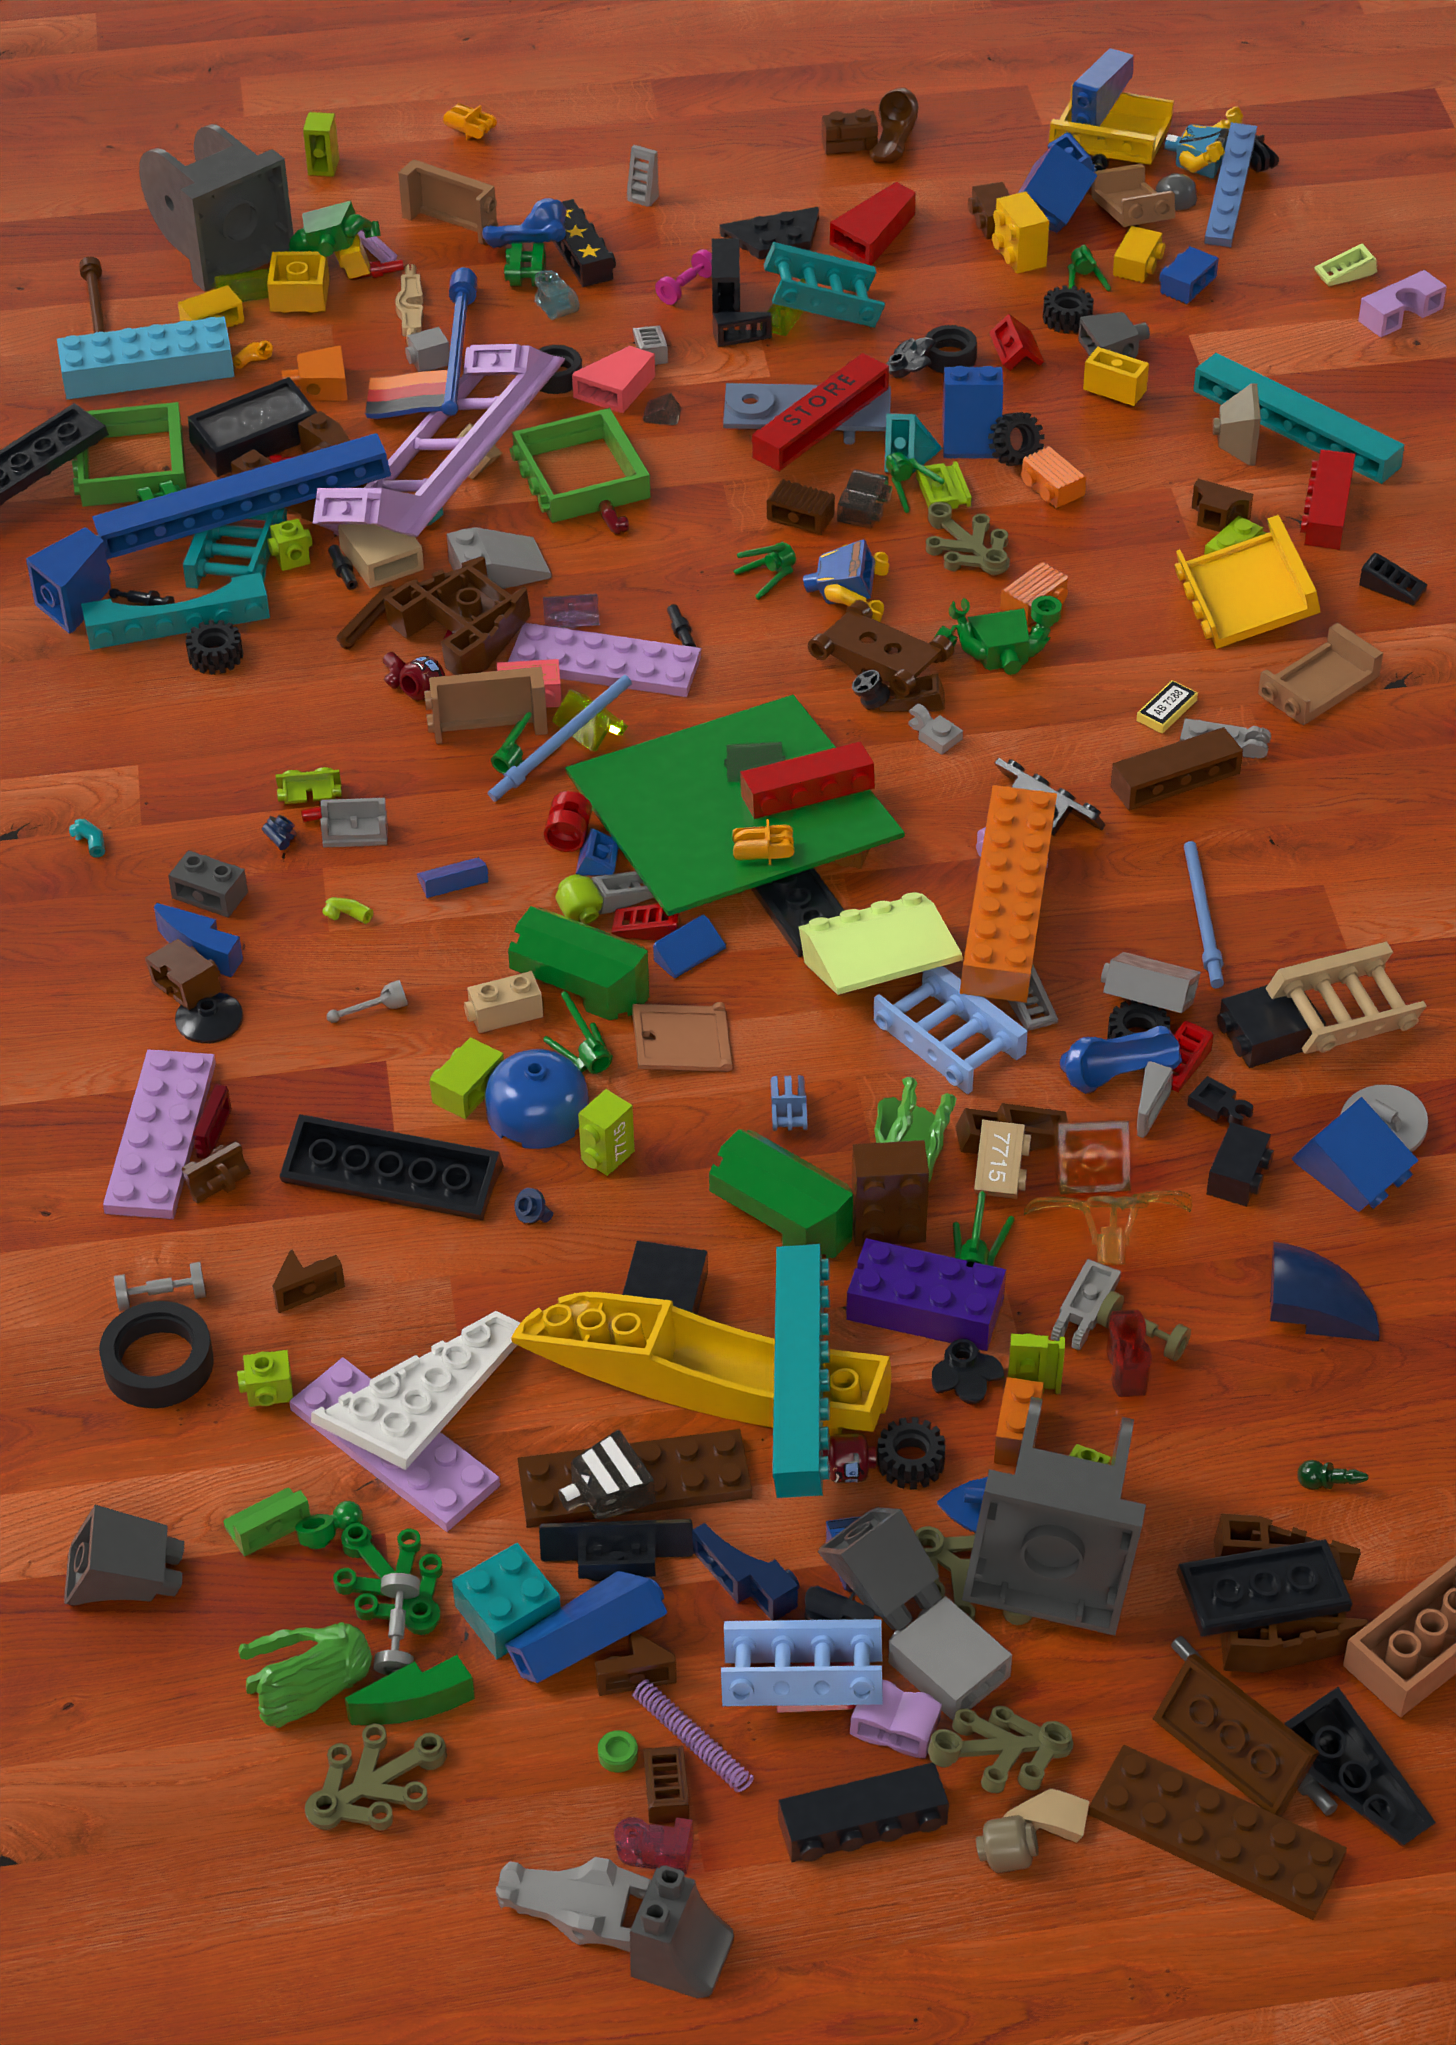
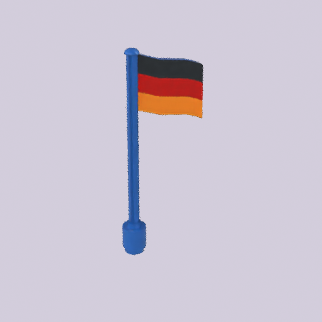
M466 267L459 268L452 273L450 278L449 297L455 303L448 370L422 371L381 378L370 377L365 410L367 418H388L418 412L442 411L447 416H453L458 412L457 397L467 305L475 300L478 283L477 276L471 269Z

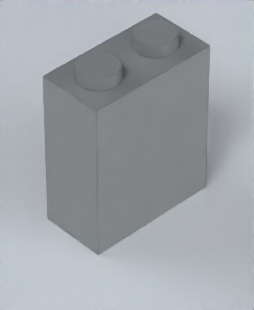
M1122 952L1112 958L1110 963H1105L1101 974V982L1105 983L1103 993L1183 1013L1194 1003L1201 972Z
M945 1596L932 1607L923 1609L918 1618L910 1625L899 1631L896 1630L889 1640L888 1663L920 1692L927 1693L942 1704L941 1711L953 1721L959 1709L973 1708L1010 1677L1012 1654Z

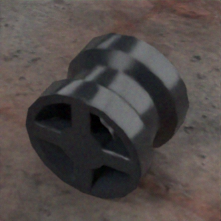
M868 670L861 673L852 683L853 691L857 696L861 697L860 701L866 709L878 708L890 697L891 692L888 686L882 683V678L876 670Z

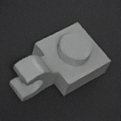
M917 704L909 710V713L915 716L908 722L909 726L919 731L918 739L939 754H944L962 740L963 730L941 715L932 719L928 710L921 704Z

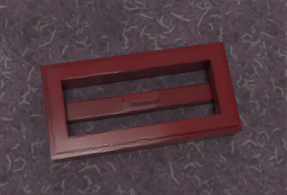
M215 1084L194 1131L195 1149H198L196 1152L197 1158L205 1159L210 1156L232 1110L227 1086Z

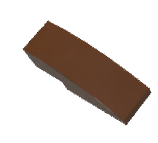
M1005 1103L1001 1104L997 1112L965 1108L955 1126L960 1151L963 1153H979L982 1120L1024 1124L1025 1134L1031 1135L1030 1151L1064 1144L1072 1139L1066 1111Z

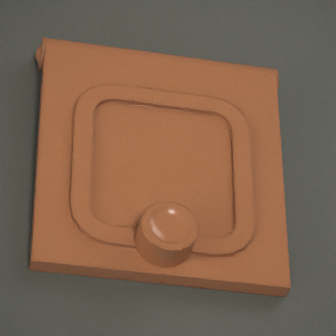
M716 1002L713 1006L632 1005L638 1069L724 1072L732 1070L724 1003ZM650 1033H652L655 1036V1040L649 1036Z

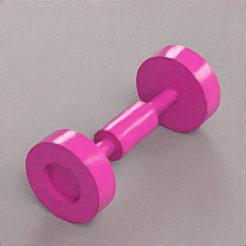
M701 249L693 254L691 258L693 268H689L679 275L676 281L668 276L657 281L655 290L662 302L673 305L680 300L682 296L680 286L686 285L697 274L704 278L712 275V254L709 251Z

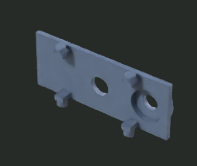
M726 383L723 428L761 429L773 420L774 417L788 409L794 402L800 400L818 385ZM889 386L887 391L835 429L844 431L845 444L851 445L855 443V431H886V414H890L891 386ZM747 398L756 399L758 402L754 404H746L743 402V400Z

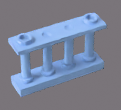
M944 966L923 971L922 985L893 1005L880 994L875 996L874 1021L878 1027L888 1031L945 1076L950 1084L959 1087L967 1095L973 1091L974 1069L1000 1051L1006 1052L1015 1060L1026 1054L1028 1031L986 998L960 994L961 979ZM929 996L935 997L944 1004L917 1023L904 1014ZM953 1014L958 1015L967 1022L942 1041H938L928 1033V1031ZM976 1033L983 1034L991 1041L965 1060L951 1051Z
M881 1619L724 1621L725 1663H735V1667H721L722 1706L883 1705L882 1666H870V1662H882ZM814 1662V1666L791 1667V1663ZM830 1662H854V1666H830ZM751 1663H775V1667H751Z

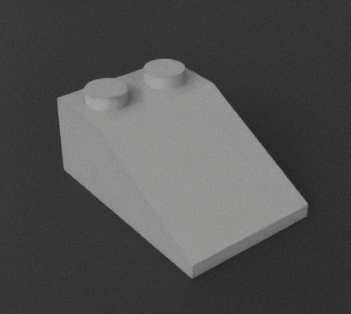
M477 527L447 533L448 557L453 570L462 568L461 563L483 556L486 562L488 578L502 589L551 578V572L534 537Z

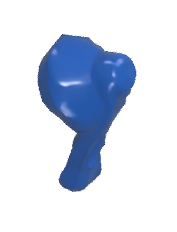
M544 198L535 203L532 211L522 224L498 227L486 226L483 228L482 236L492 248H501L512 243L559 242L566 236L564 223L566 221L567 209L559 200Z
M1156 1026L1146 1032L1113 1039L1082 1037L1073 1043L1067 1052L1062 1054L1060 1067L1067 1075L1073 1087L1085 1094H1090L1106 1084L1115 1075L1145 1069L1149 1061L1172 1068L1173 1070L1182 1062L1179 1042L1174 1037L1172 1031L1165 1026Z

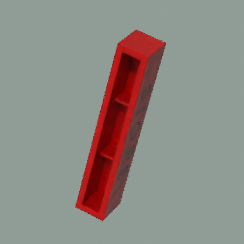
M864 353L849 361L843 368L832 374L816 388H813L800 400L794 402L792 406L774 417L773 420L761 429H758L752 435V458L780 472L889 389V366Z

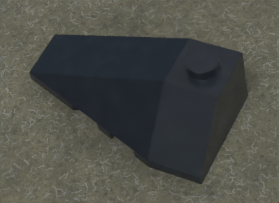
M1336 1687L1284 1723L1319 1751L1307 1774L1401 1846L1436 1823L1339 1687Z

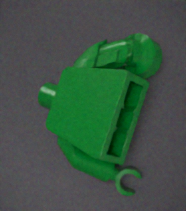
M351 200L305 212L302 214L304 228L299 229L290 238L289 252L318 251L322 256H330L333 252L349 248L360 231L364 232L365 238L381 236L379 221L371 222L369 219L356 214Z
M1039 596L1035 598L1031 605V617L1037 623L1032 627L1029 634L1024 608L968 617L967 621L965 615L970 609V603L967 599L963 598L961 601L963 611L957 610L954 601L948 611L950 617L958 621L956 629L964 652L980 660L985 669L1003 668L1006 674L1013 675L1021 670L1022 665L1028 662V658L1034 657L1044 649L1051 638L1048 637L1051 631L1050 627L1061 618L1062 604L1057 598L1052 596Z

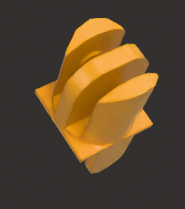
M457 103L443 116L444 124L449 128L465 133L466 140L471 137L480 139L484 133L490 131V128H494L497 125L496 118L491 114L483 112L481 105L474 109Z
M766 819L767 826L734 829L732 832V839L735 844L733 848L734 858L738 861L769 859V865H772L771 859L793 856L795 849L793 846L792 827L789 825L769 826V819Z

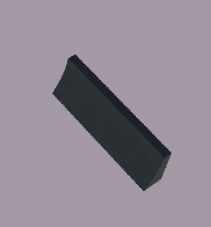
M299 1114L279 1177L284 1183L483 1221L489 1199L504 1165L500 1153L497 1151Z

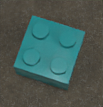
M518 1542L452 1580L455 1607L496 1660L509 1653L505 1646L507 1642L561 1608L559 1593Z

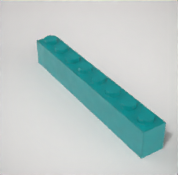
M1215 353L1195 370L1193 391L1220 405L1251 383H1257L1261 425L1319 454L1320 449L1354 453L1353 470L1380 484L1401 468L1405 444L1233 360Z
M820 1244L776 1247L773 1479L777 1498L823 1496V1480L830 1479L828 1456H823V1450H830L829 1428L823 1427V1421L830 1420L828 1397L823 1398V1392L830 1391L829 1370L823 1369V1363H830L829 1341H823V1335H830L829 1313H824V1308L830 1307L829 1286H824V1281L830 1280L829 1258L822 1259Z

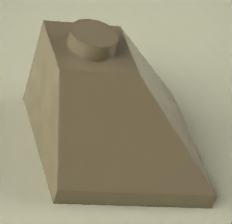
M1251 383L1223 403L1219 408V417L1213 418V435H1218L1219 448L1249 466H1255L1261 421L1257 383Z

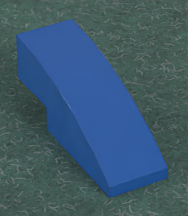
M156 903L154 911L157 928L169 943L179 939L189 947L193 946L204 958L215 962L220 974L228 977L233 976L243 961L239 936L218 931L216 919Z

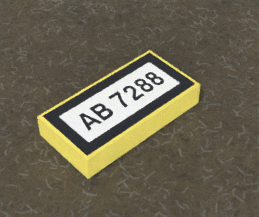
M1172 680L1137 712L1136 721L1163 734L1197 701L1198 692Z

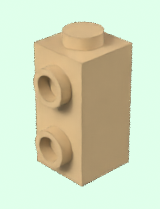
M532 971L467 987L468 1001L464 1002V1010L467 1020L469 1022L474 1021L478 1033L543 1017L542 994Z

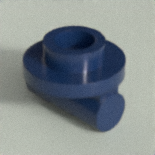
M279 815L277 818L270 816L267 823L262 827V831L280 850L287 849L290 845V840L294 839L297 835L293 830L295 825L282 815Z
M525 1188L517 1195L514 1209L520 1221L532 1224L541 1220L543 1223H546L553 1217V1212L545 1205L544 1196L539 1190Z

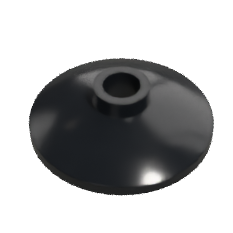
M222 992L211 998L201 999L197 1006L191 1010L180 1005L175 1015L176 1027L180 1034L186 1039L197 1043L222 1041L233 1035L239 1029L243 1020V1012L239 1002L232 996Z

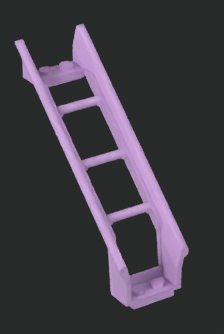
M487 344L466 347L464 371L459 379L457 405L458 410L488 409L464 437L430 439L449 417L442 411L430 412L389 458L388 464L391 476L369 482L364 488H317L313 524L333 531L335 535H339L338 525L362 524L377 525L387 530L417 537L559 369L565 358L544 353L530 345ZM486 375H517L500 396H494V398H466ZM420 450H452L428 479L395 480ZM404 492H416V493H415V495H413V494H408V493H404Z

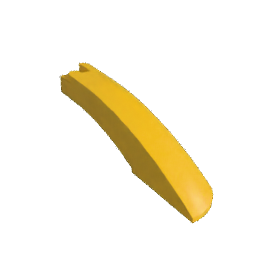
M581 1292L565 1295L558 1298V1304L552 1305L543 1311L537 1308L519 1324L511 1337L512 1343L537 1355L633 1393L693 1411L773 1428L775 1339L709 1320L673 1306L671 1300L604 1292ZM830 1349V1363H823V1369L829 1370L830 1391L823 1392V1398L828 1397L830 1420L823 1421V1427L829 1428V1436L841 1434L843 1428L874 1432L880 1413H886L890 1397V1357Z

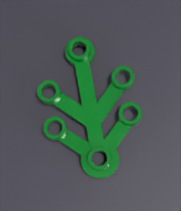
M353 1523L342 1532L341 1541L344 1553L351 1558H363L379 1577V1579L357 1577L354 1570L350 1568H341L333 1576L334 1587L339 1594L364 1593L355 1600V1611L359 1619L365 1621L374 1618L390 1620V1611L395 1609V1604L378 1603L374 1595L385 1596L381 1592L383 1576L391 1573L411 1575L415 1554L421 1549L420 1534L415 1529L402 1530L397 1537L400 1552L395 1571L373 1546L372 1534L369 1528L360 1523ZM355 1536H361L360 1538L353 1539ZM410 1539H412V1540L415 1541V1542L412 1543V1544H405V1543H404L406 1540H410ZM426 1554L419 1561L420 1575L422 1576L419 1595L414 1598L403 1599L402 1609L406 1611L405 1627L416 1635H425L432 1632L438 1625L441 1617L440 1608L433 1601L437 1579L443 1573L442 1560L436 1554ZM428 1565L437 1566L435 1569L428 1570L425 1568ZM343 1579L351 1580L347 1584L340 1583V1581ZM366 1604H370L373 1606L372 1608L367 1610L361 1609V1607ZM419 1612H426L424 1615H416Z

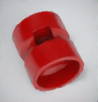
M572 791L560 792L554 796L544 829V839L548 845L561 852L577 851L583 846L588 830L587 826L592 814V804L589 799L580 793Z

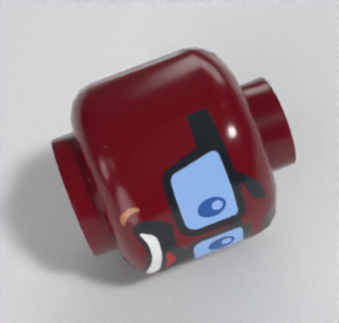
M422 656L406 663L401 668L399 674L400 686L403 692L410 698L418 701L424 700V691H430L429 678L445 676V673L440 663L433 657Z
M834 1434L830 1437V1450H823V1456H828L830 1479L835 1483L863 1482L868 1477L869 1469H876L875 1446H868L867 1439L863 1434Z

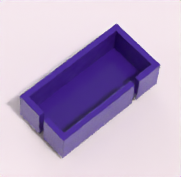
M866 1238L857 1262V1268H855L847 1291L846 1320L952 1343L958 1339H967L972 1341L979 1350L987 1351L1004 1299L1006 1269L975 1262L973 1268L967 1267L966 1260Z

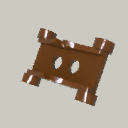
M862 600L854 601L846 609V614L823 634L815 635L808 642V650L817 660L822 661L832 655L846 663L857 676L865 672V669L876 670L880 674L882 681L889 682L891 689L902 697L907 696L916 688L915 678L932 663L945 662L954 653V645L943 635H937L930 643H927L871 619L873 615L872 610ZM864 637H870L875 641L873 643H863L860 640ZM892 647H896L898 649L897 654L888 653L892 650Z

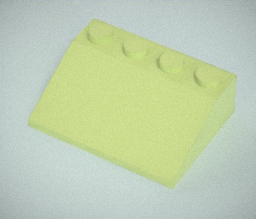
M907 893L899 900L892 902L878 901L866 909H848L842 911L840 916L829 919L824 917L810 920L809 924L799 926L804 963L837 995L963 961L962 953L936 906L922 893Z

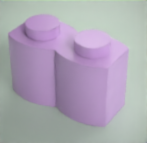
M882 1680L883 1705H856L851 1717L850 1734L871 1744L889 1746L893 1750L908 1756L926 1758L931 1736L936 1731L940 1721L942 1704L927 1693L903 1692L892 1682Z

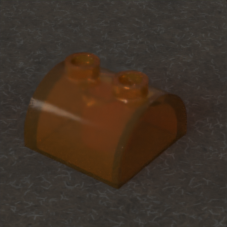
M1128 1120L1056 1123L1054 1131V1162L1057 1187L1060 1194L1131 1191Z

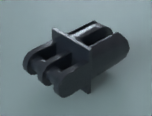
M1256 134L1250 161V167L1256 173L1266 171L1269 167L1272 169L1279 163L1277 154L1264 143L1265 135L1258 136Z
M812 1586L806 1591L805 1620L874 1619V1611L870 1607L855 1601L854 1591L849 1598L820 1586Z

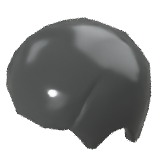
M1169 174L1158 182L1156 186L1157 193L1174 192L1175 210L1189 209L1196 204V184L1187 175Z

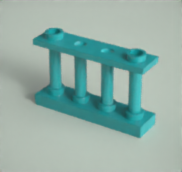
M773 242L763 264L765 271L780 274L781 280L772 298L773 304L875 328L885 307L884 302L869 299L867 293L876 275L875 266ZM792 277L805 280L806 283L794 281ZM818 284L831 286V289L819 287ZM843 290L856 292L857 296L844 293Z
M281 508L247 518L249 520L265 521L263 528L223 525L196 533L183 562L186 587L198 589L202 577H206L207 574L237 577L261 572L264 582L266 566L271 555L267 539L271 538L270 526L287 521V509ZM224 536L256 539L258 543L256 547L218 544L216 541ZM214 555L251 559L249 566L208 562Z

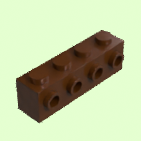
M1225 727L1113 763L1111 788L1126 808L1132 810L1240 774L1243 749Z

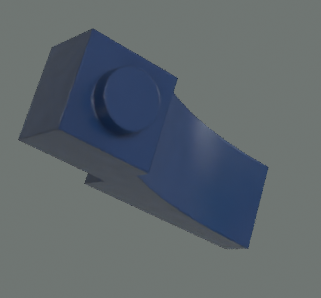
M706 1523L692 1530L694 1554L737 1604L751 1597L771 1621L778 1620L798 1607L799 1582L794 1573L789 1569L784 1570L776 1559L768 1563L741 1552L719 1537Z

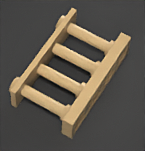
M1387 942L1278 969L1266 990L1272 999L1283 996L1292 998L1312 1031V1035L1302 1047L1304 1054L1315 1051L1324 1053L1337 1045L1397 1029L1405 1031L1414 1027L1419 1022L1418 1018L1427 1006L1424 1001L1405 1005L1384 970L1386 967L1385 963L1393 954ZM1364 975L1373 977L1392 1009L1379 1013L1358 977ZM1337 982L1346 984L1365 1017L1352 1020L1331 984ZM1310 989L1319 991L1338 1024L1325 1027L1304 991Z

